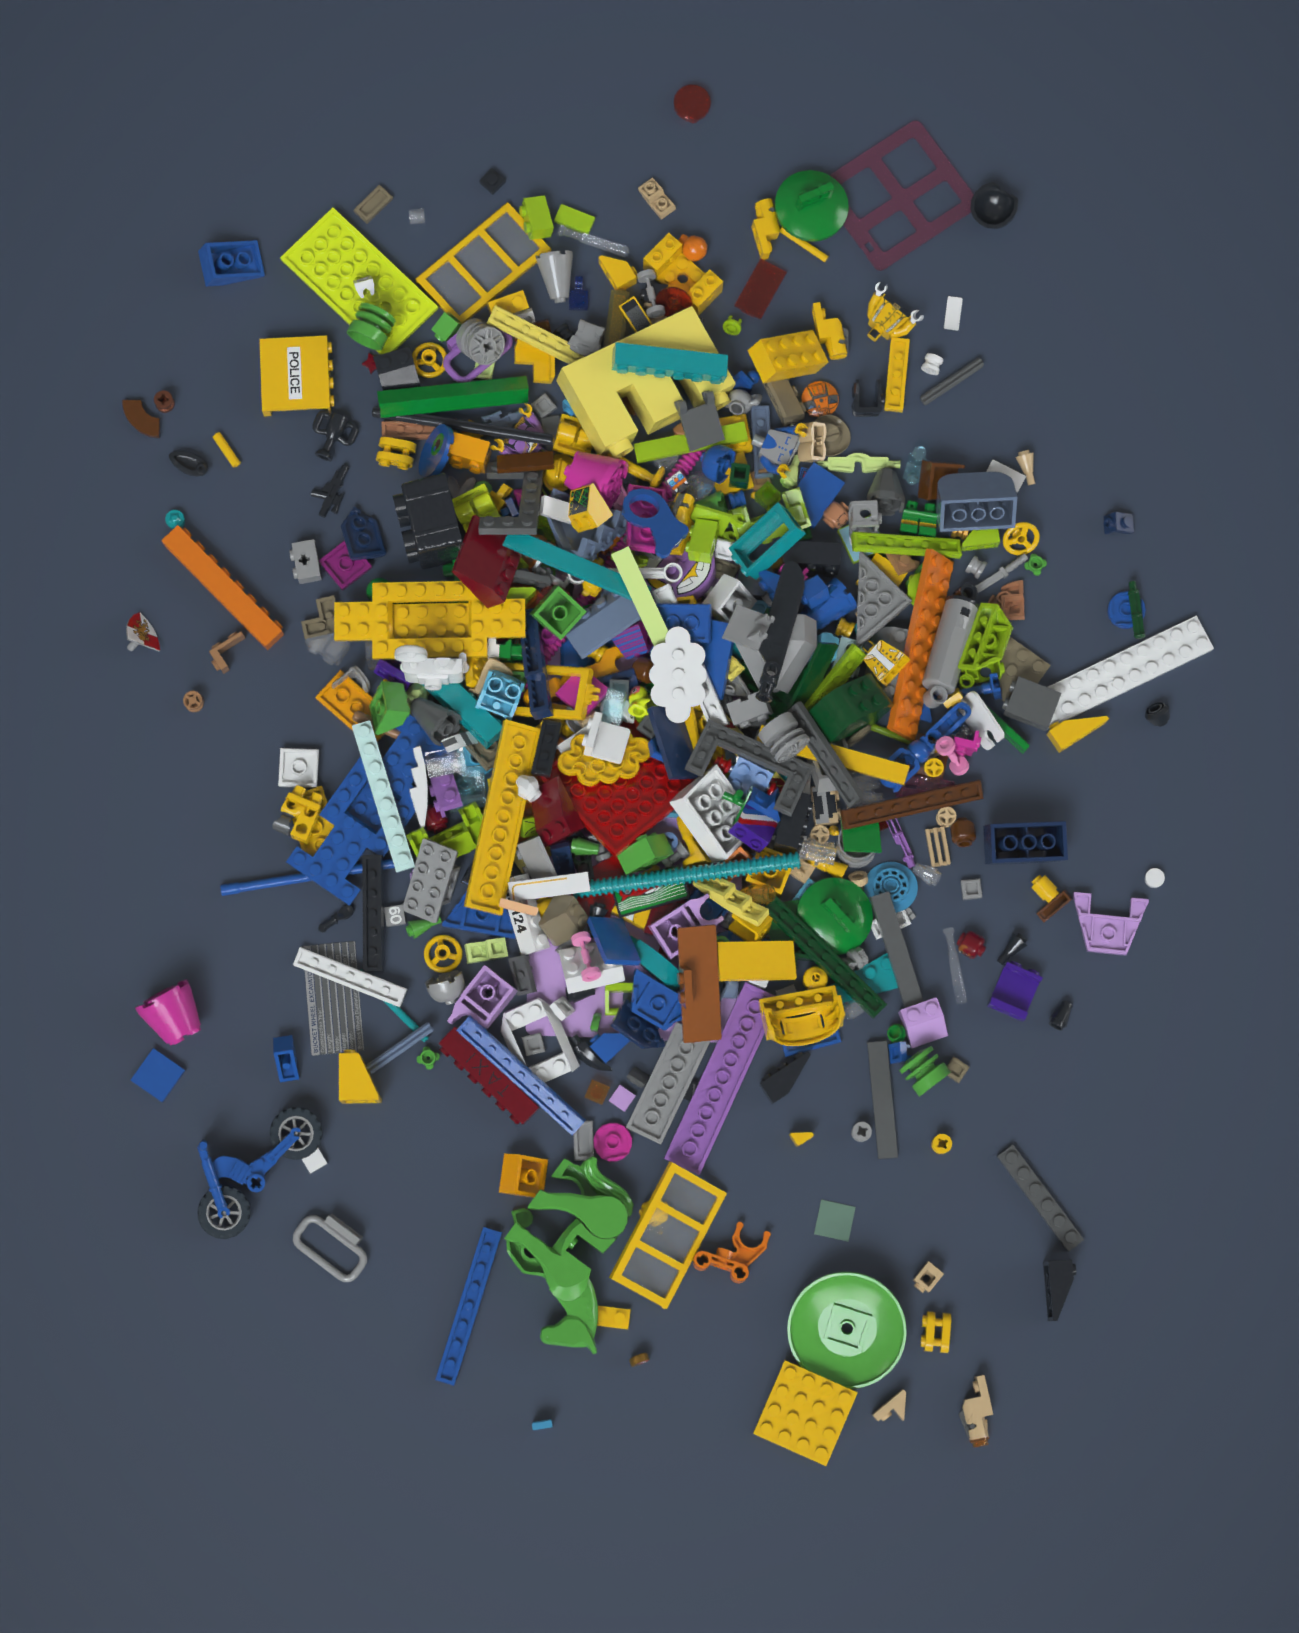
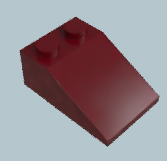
M559 776L539 786L542 795L532 802L536 832L540 836L544 847L558 843L585 828Z

